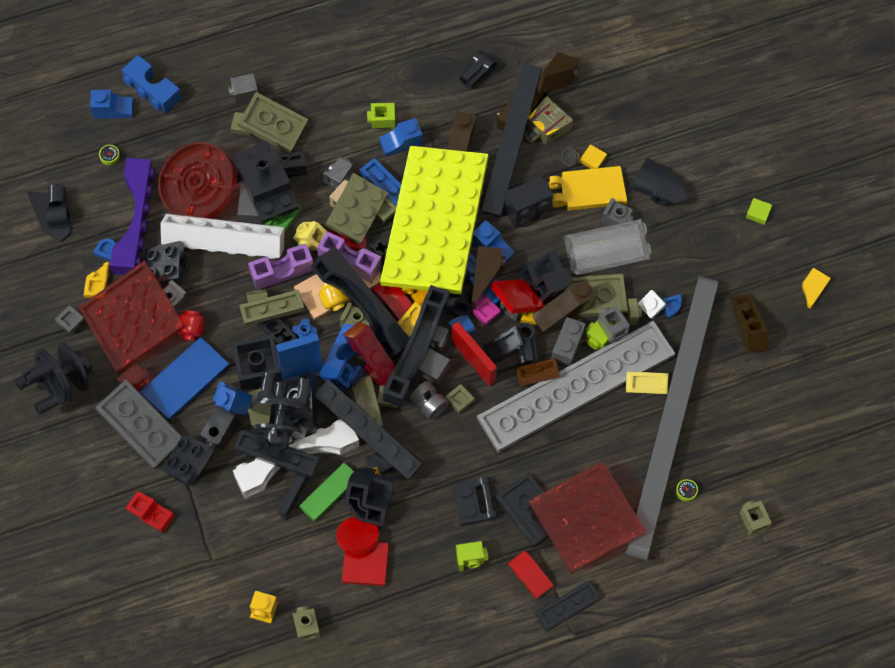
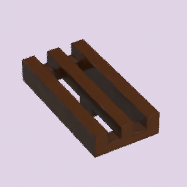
M556 358L516 368L520 387L560 377Z

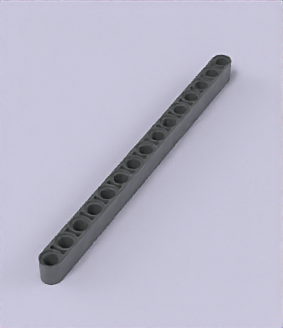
M699 276L626 551L627 556L647 561L718 280Z

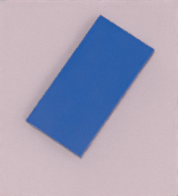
M316 333L276 345L282 380L312 372L314 375L321 372L320 343Z
M200 337L143 388L140 393L170 421L229 367V363Z

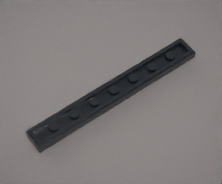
M522 64L481 210L483 213L502 216L505 205V193L509 190L542 73V67Z

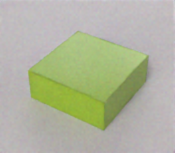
M753 198L746 218L765 225L772 205Z

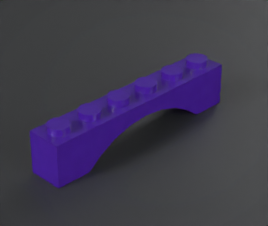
M127 158L124 177L127 186L134 196V215L126 234L112 247L110 268L112 274L137 276V269H141L142 258L139 256L140 251L144 250V239L142 237L143 232L146 233L147 231L145 217L150 212L148 198L152 197L153 186L151 185V179L155 178V167H152L151 160Z

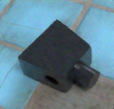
M217 405L201 436L204 438L205 444L211 446L214 451L216 448L224 450L242 423L234 414Z

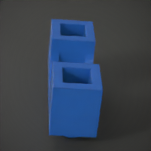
M139 55L122 69L124 83L128 87L135 88L143 99L147 98L156 110L160 109L162 112L167 113L182 99L180 89L166 77L157 84L148 82L154 77L153 69Z
M343 324L319 374V377L324 382L328 379L333 380L344 389L349 388V382L356 371L348 364V361L357 352L352 350L343 334L354 324Z

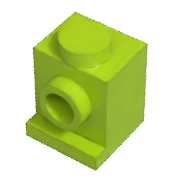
M371 103V111H367V121L372 124V128L395 129L394 103Z
M482 541L456 545L459 572L463 571L466 566L468 568L480 567V564H484V561L488 560L487 548H483Z

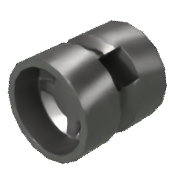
M430 381L419 385L409 398L417 408H422L421 412L428 420H433L439 416L449 404L448 400L441 393L437 394V389Z

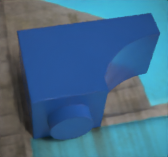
M91 90L90 109L93 118H133V97L119 96L112 93L111 90Z
M416 118L398 123L394 130L379 137L385 157L410 149V146H422V132Z
M486 220L474 231L472 245L477 249L478 246L502 248V256H506L505 264L515 255V252L501 237L500 232Z
M219 381L213 401L216 402V406L218 405L228 412L246 415L253 395L229 383Z

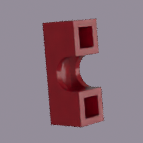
M357 322L343 336L352 350L360 354L367 363L364 368L374 383L385 387L395 365L370 327Z

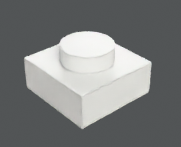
M651 290L638 303L651 319L667 305L654 290Z

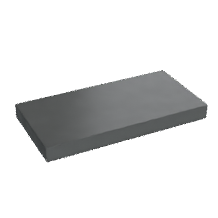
M127 379L95 407L103 418L153 469L174 450L182 437Z

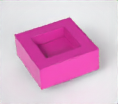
M488 297L482 300L476 310H472V313L485 326L501 312Z

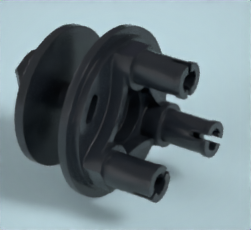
M61 343L57 346V353L62 367L59 366L47 350L40 348L36 351L34 357L36 366L14 379L20 391L34 383H40L47 390L49 396L34 404V408L39 415L60 404H71L72 393L66 376L81 391L86 390L89 386L87 375L92 372L90 359L87 355L81 354L79 350H73L66 343Z
M263 373L261 392H258V398L250 403V409L263 415L275 417L274 424H255L252 426V432L263 436L266 447L279 450L285 449L292 440L305 438L303 430L286 426L285 420L306 419L313 416V410L310 408L311 400L309 399L312 381L304 378L299 379L297 397L287 398L289 384L275 383L276 374Z

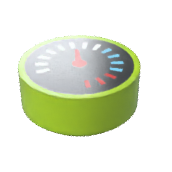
M106 145L100 149L99 156L103 164L114 165L119 161L120 154L114 145Z
M688 479L679 482L676 488L678 498L685 502L694 500L698 493L696 483Z

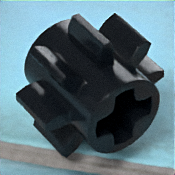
M377 239L375 245H370V250L372 253L381 256V263H384L388 241L387 239L385 241Z

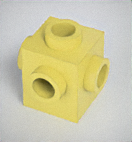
M303 222L298 226L293 239L298 242V246L306 243L308 250H317L327 231L318 222Z

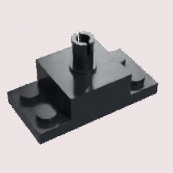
M268 141L231 155V160L262 224L299 210V205L291 190L287 174L275 150L271 149Z

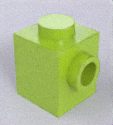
M597 321L596 323L592 322L585 331L587 333L586 341L591 348L600 350L608 346L610 343L608 337Z

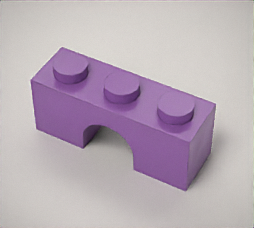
M326 232L317 247L318 257L336 247L362 279L372 283L381 268V256L362 248L361 252H356L345 244V239Z
M306 243L288 249L286 256L280 260L269 261L267 256L248 263L256 290L313 271L310 267L313 264V260Z

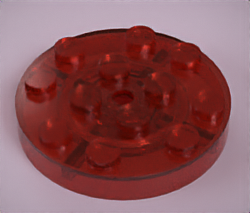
M206 142L189 143L174 151L163 164L158 179L160 198L170 212L174 215L207 219L217 216L228 206L234 196L237 185L236 169L230 157L217 146Z

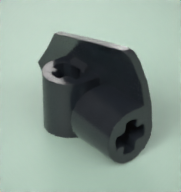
M646 158L635 178L632 189L647 196L650 195L651 200L661 206L667 205L668 202L676 205L686 201L688 198L682 181L650 158Z
M56 184L49 186L48 192H27L42 231L60 242L66 239L71 234L70 213L66 204V187Z

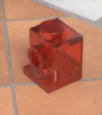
M136 363L119 376L117 381L120 385L127 379L140 392L149 383L148 379L151 377V374L145 367L141 369Z

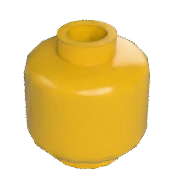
M326 283L321 286V290L318 293L324 308L328 310L333 309L334 312L345 308L344 303L349 299L342 291Z

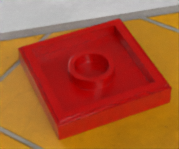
M524 279L493 281L490 286L511 314L538 312L545 306Z
M377 542L376 547L365 554L357 555L352 554L351 551H345L342 583L385 587L389 543Z

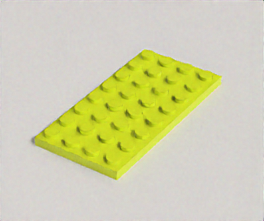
M410 146L380 283L382 286L428 291L430 285H433L452 294H462L488 163V154Z

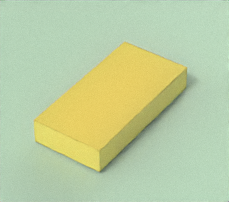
M627 371L626 392L668 394V373Z

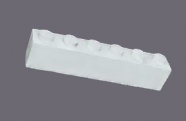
M166 214L161 221V244L181 241L184 243V247L192 250L206 249L210 252L223 251L229 254L240 253L248 256H268L270 259L280 258L284 250V227Z

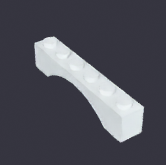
M337 420L332 426L326 429H317V433L295 440L293 444L288 446L309 454L331 453L341 456L358 448L359 439L355 431L345 422ZM258 459L248 464L242 463L233 470V474L244 499L264 491L269 480L281 467Z

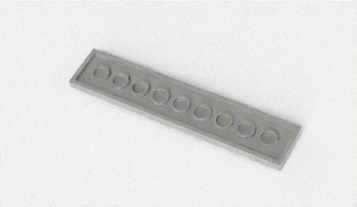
M652 321L559 371L560 377L539 382L479 414L477 420L499 453L626 383L627 371L647 372L675 357V352L655 322Z

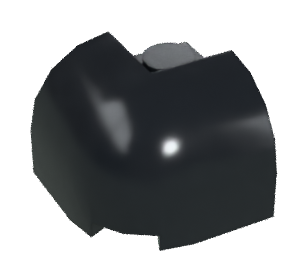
M555 250L548 252L541 260L527 264L520 271L522 279L527 282L541 301L551 299L560 294L568 286L572 277L571 267L563 268L562 261Z
M373 468L355 470L348 480L345 506H348L349 510L356 516L355 519L383 527L393 497L395 478L376 474V469Z

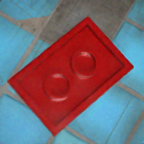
M458 322L452 326V343L489 387L492 386L496 381L497 366L464 327Z

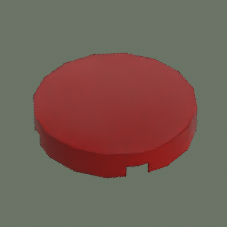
M352 517L343 521L338 526L336 539L342 550L346 552L348 550L352 554L357 555L365 554L376 547V543L379 540V531L376 525L362 522Z

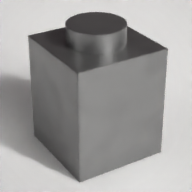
M253 73L230 78L232 86H228L230 97L235 98L236 104L250 102L255 92L258 93Z

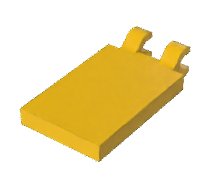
M621 166L562 172V177H550V190L562 188L563 193L553 194V207L567 206L568 211L607 207L611 198H614L616 202L622 205L627 204Z

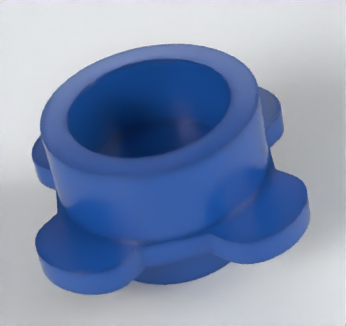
M302 319L299 325L292 328L293 333L297 334L298 338L317 333L316 327H312L308 319Z

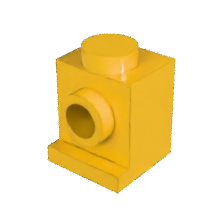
M255 591L250 605V618L271 624L278 605L276 596Z

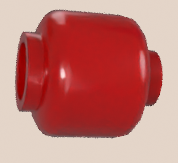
M185 311L184 314L179 316L177 333L183 336V340L195 341L196 338L203 336L205 318L201 316L200 312Z

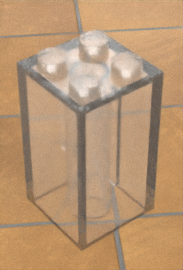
M638 219L563 235L572 275L650 259L651 247L649 242L646 243L645 235L647 234V228L645 223Z

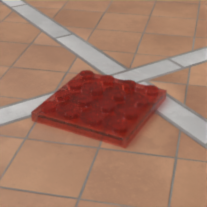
M146 261L137 265L78 307L118 374L186 328Z
M603 461L529 501L530 506L570 574L579 571L646 534L645 528Z

